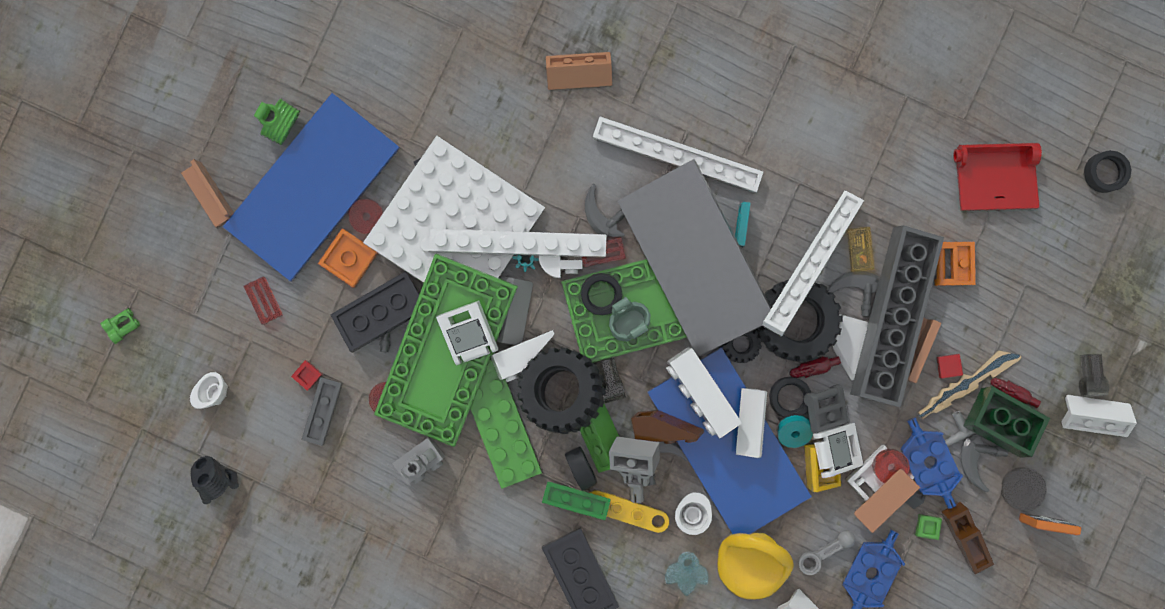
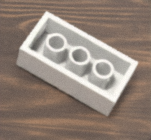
M686 348L667 361L669 365L666 368L668 373L674 380H679L681 383L678 386L680 391L687 399L691 398L693 403L690 405L697 416H703L705 419L703 425L709 434L721 438L742 424L692 348Z

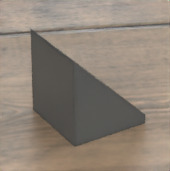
M918 489L905 503L915 509L924 503L926 495L920 493Z

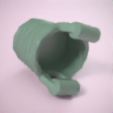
M626 297L612 305V315L609 321L612 335L617 340L626 342L637 338L648 331L651 315L644 304L631 302Z

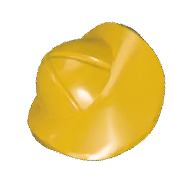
M737 533L729 535L723 540L718 550L717 568L721 581L733 594L743 599H763L773 595L788 579L794 567L790 553L765 533Z

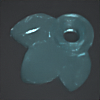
M684 552L679 556L676 563L671 564L667 568L665 582L666 584L677 582L682 593L688 596L694 590L697 583L708 584V572L705 567L699 564V560L694 553ZM686 559L692 560L690 566L684 565Z

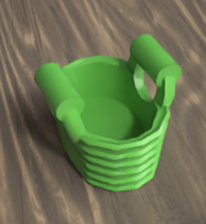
M279 99L276 105L261 102L254 114V117L264 125L260 135L282 145L294 126L300 110H297L293 105L291 106L282 99ZM270 111H274V119L272 121H265Z

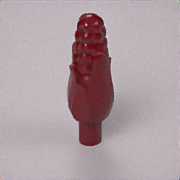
M837 356L830 359L828 357H818L817 359L800 363V366L790 371V376L794 378L804 376L807 378L825 374L831 370V367L841 364L840 357Z
M993 378L990 381L991 386L1024 404H1029L1035 408H1038L1041 404L1040 400L1032 397L1029 390L1012 383L1010 380L1006 382L1005 380Z

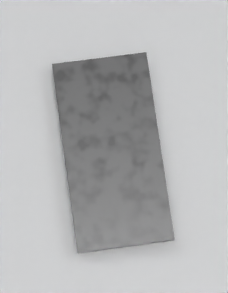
M695 159L617 201L697 356L762 326L763 321L771 310V306Z

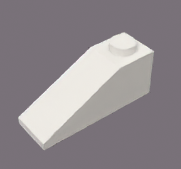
M553 330L491 355V360L499 379H506L509 382L518 378L517 373L522 372L528 366V362L532 358L534 359L553 337Z

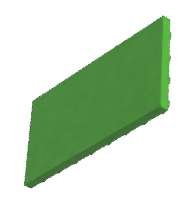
M436 253L374 415L455 447L492 351L488 345L490 354L468 362L462 360L461 364L456 365L436 317L479 300L494 339L497 341L518 286ZM468 310L452 316L454 324L471 318Z
M647 259L561 281L579 351L582 355L589 358L592 363L687 338L671 305L669 308L666 307L667 303H670ZM597 273L609 274L616 278L622 289V299L626 297L631 302L642 303L648 308L651 315L648 331L627 342L617 340L612 335L609 327L612 313L603 316L595 315L588 311L582 303L581 288L585 280ZM596 282L589 289V299L596 306H607L614 299V289L607 282Z

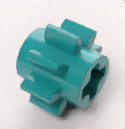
M522 255L512 257L519 262L515 267L523 266L525 273L527 272V267L530 266L535 270L534 261H539V258H534V255H531V262L529 264L526 262L522 264Z

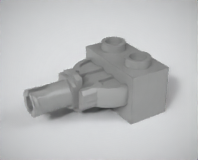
M428 437L392 464L407 485L412 481L414 484H417L426 477L423 473L427 470L435 471L443 465L441 460L445 458V455L433 438Z
M616 437L609 451L610 470L619 471L623 476V482L626 484L628 482L631 502L635 503L636 497V503H641L644 501L643 486H648L650 482L649 477L654 475L660 461L659 442Z

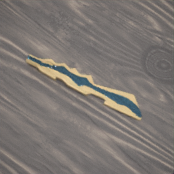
M998 350L972 376L963 374L957 383H949L948 388L941 389L938 396L932 397L928 405L917 412L919 417L924 419L932 413H937L952 405L951 402L953 400L962 398L977 389L980 381L989 375L992 378L996 377L1019 361L1021 356Z

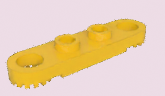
M600 490L589 492L611 499L607 517L657 533L665 531L669 526V518L662 510L641 503H633L629 499ZM660 515L664 518V523L661 527H655L652 524L654 516Z

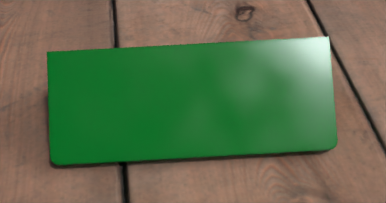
M548 481L542 503L606 520L611 499Z

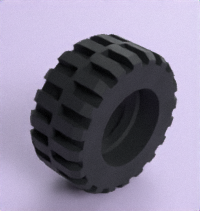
M789 280L777 283L773 288L765 292L771 308ZM815 281L804 301L809 302L813 306L817 314L816 329L807 339L800 341L792 340L784 334L781 336L763 325L756 328V331L760 334L759 338L766 345L765 348L776 354L775 356L797 362L814 360L818 356L829 352V347L834 346L837 342L836 336L841 334L842 328H839L840 322H843V315H839L841 306L835 302L834 298L836 296L833 292H828L825 285L818 284Z
M561 347L560 350L550 348L548 353L544 351L538 353V359L532 358L528 362L529 368L527 370L523 369L521 373L524 375L523 381H518V387L521 388V392L517 394L518 400L523 402L520 406L522 411L528 414L527 418L530 422L535 423L537 427L554 433H575L580 431L581 427H588L591 424L590 420L598 417L599 413L597 410L599 407L603 408L605 402L601 400L602 395H606V388L602 387L604 378L599 374V368L586 356L568 348ZM561 371H569L578 379V397L568 409L554 411L549 408L545 400L546 385L555 374Z

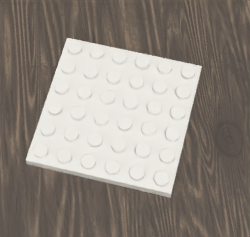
M436 136L363 243L423 283L436 253L499 278L513 257L512 254L430 252V229L529 232L545 207Z

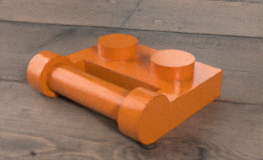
M943 242L936 268L934 286L976 285L975 242ZM945 249H950L951 279H945Z

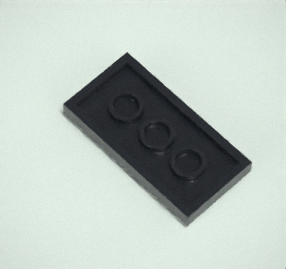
M405 271L330 315L349 351L353 353L409 321L420 294Z
M581 527L542 546V550L571 609H616L619 607Z

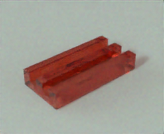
M622 238L606 240V245L618 243L619 246L606 249V254L620 251V255L590 262L586 260L589 257H582L583 267L626 259Z
M265 277L244 285L245 291L262 325L283 316ZM260 283H261V285H262V287H263V289H264V291H265V293H266V295H267V297H268V299H269V301H270V304H271V306H272V308H273L275 314L272 313V311H271V309H270V307H269V305H268V302H267V300H266V298H265V296H264V294H263V292H262V290H261V288H260V286H259ZM253 286L255 287V290L268 315L267 318H265L258 304V301L251 289V287Z

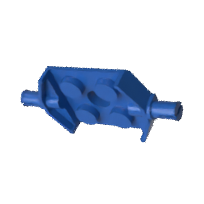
M916 417L907 420L912 433L900 450L914 476L916 484L920 487V493L923 495L941 496L948 509L955 507L956 503L951 493L963 478V474H960L942 436L944 435L943 432L922 430ZM928 456H933L935 464L927 468L924 461Z
M890 529L885 541L863 542L842 584L852 598L853 606L851 609L884 607L883 601L901 565L905 566V563L893 548L899 533ZM871 567L876 568V576L874 578H867V570Z

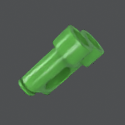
M130 308L100 323L114 344H117L123 340V336L141 326L139 321L133 318V312ZM128 318L131 320L128 324L121 328L118 325Z

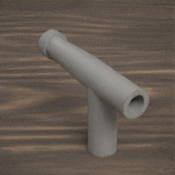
M960 411L952 414L960 431L945 440L947 447L975 433L963 426L965 420Z

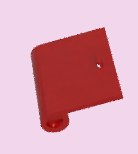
M1040 144L959 145L954 150L953 159L954 162H957L960 211L1038 209L1039 197L1036 165L1040 163L1042 156Z

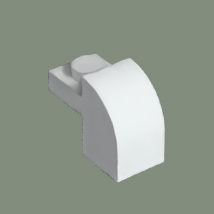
M539 255L541 267L548 275L554 278L561 279V270H565V274H578V270H582V260H561V256Z

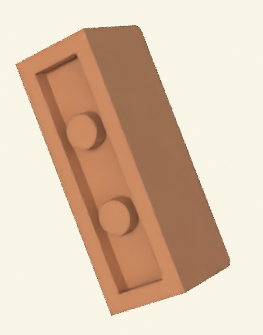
M610 52L546 56L549 90L612 85Z
M193 159L190 161L192 166L181 172L213 225L219 228L229 220L234 212L203 163Z
M923 318L908 382L917 383L941 326V323L936 320Z
M899 469L854 512V515L873 533L920 487L902 469Z

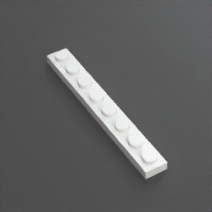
M599 117L593 134V139L676 167H680L695 159L703 176L754 193L757 192L763 175V171L603 117Z
M847 191L843 192L763 321V326L783 336L862 206L863 199Z
M430 229L429 251L605 258L606 235Z

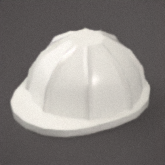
M210 372L198 381L190 395V402L194 408L204 409L221 404L224 398L227 397L228 389L222 376L216 372Z
M693 492L686 495L679 503L675 511V520L677 526L683 532L689 535H697L703 533L709 527L712 521L710 502L705 495Z

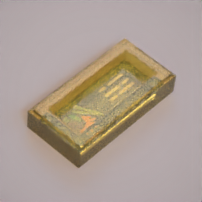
M870 227L847 229L851 272L874 270Z

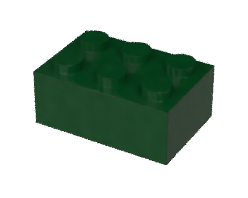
M990 386L981 388L963 426L1012 454L1025 458L1033 457L1050 418L997 388Z

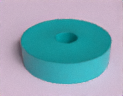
M789 416L783 419L777 426L778 439L786 447L797 448L804 446L813 436L810 421L803 416Z

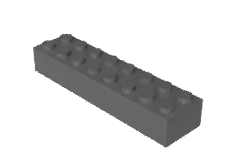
M904 225L893 227L850 395L901 408L944 237Z

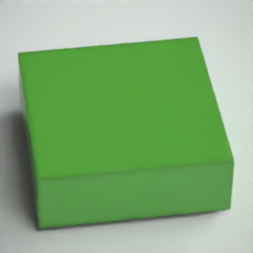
M918 514L915 535L917 537L939 540L942 518Z

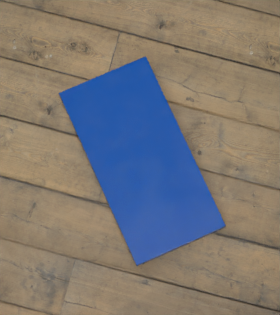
M331 93L223 227L286 279L292 281L400 147L336 95Z
M719 348L700 361L739 418L741 390L746 387L724 350ZM671 377L647 392L659 411L704 429V433L697 441L686 443L685 440H678L677 443L732 534H751L812 497L766 420L764 423L761 458L736 455L738 426L721 438L709 434L703 425V422H705L703 416H697L690 404L693 401L691 398L687 399L680 391L678 386L681 383L678 379L674 380Z

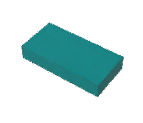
M750 202L739 204L735 238L740 247L745 246Z

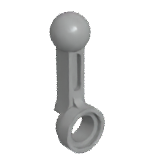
M842 531L836 540L819 550L803 553L798 561L800 570L806 575L816 574L821 568V561L842 548H851L855 543V536L850 531ZM808 557L815 559V565L811 568L803 565L804 560Z

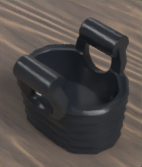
M200 457L191 467V483L199 493L203 504H210L211 500L220 497L228 486L231 489L239 487L237 473L223 466L213 457Z

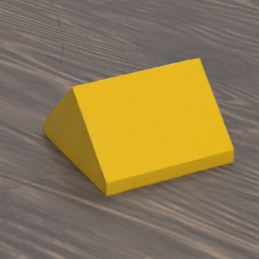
M815 444L804 445L807 488L813 492H820L841 486L840 474L822 478L821 473L830 469L819 468Z

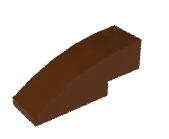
M959 502L955 507L941 511L952 536L972 572L977 574L993 566L994 563L980 530L975 526L969 509Z

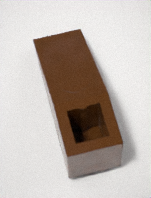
M659 410L637 412L631 418L634 437L638 440L664 441V444L685 440L686 443L697 441L704 433V429Z

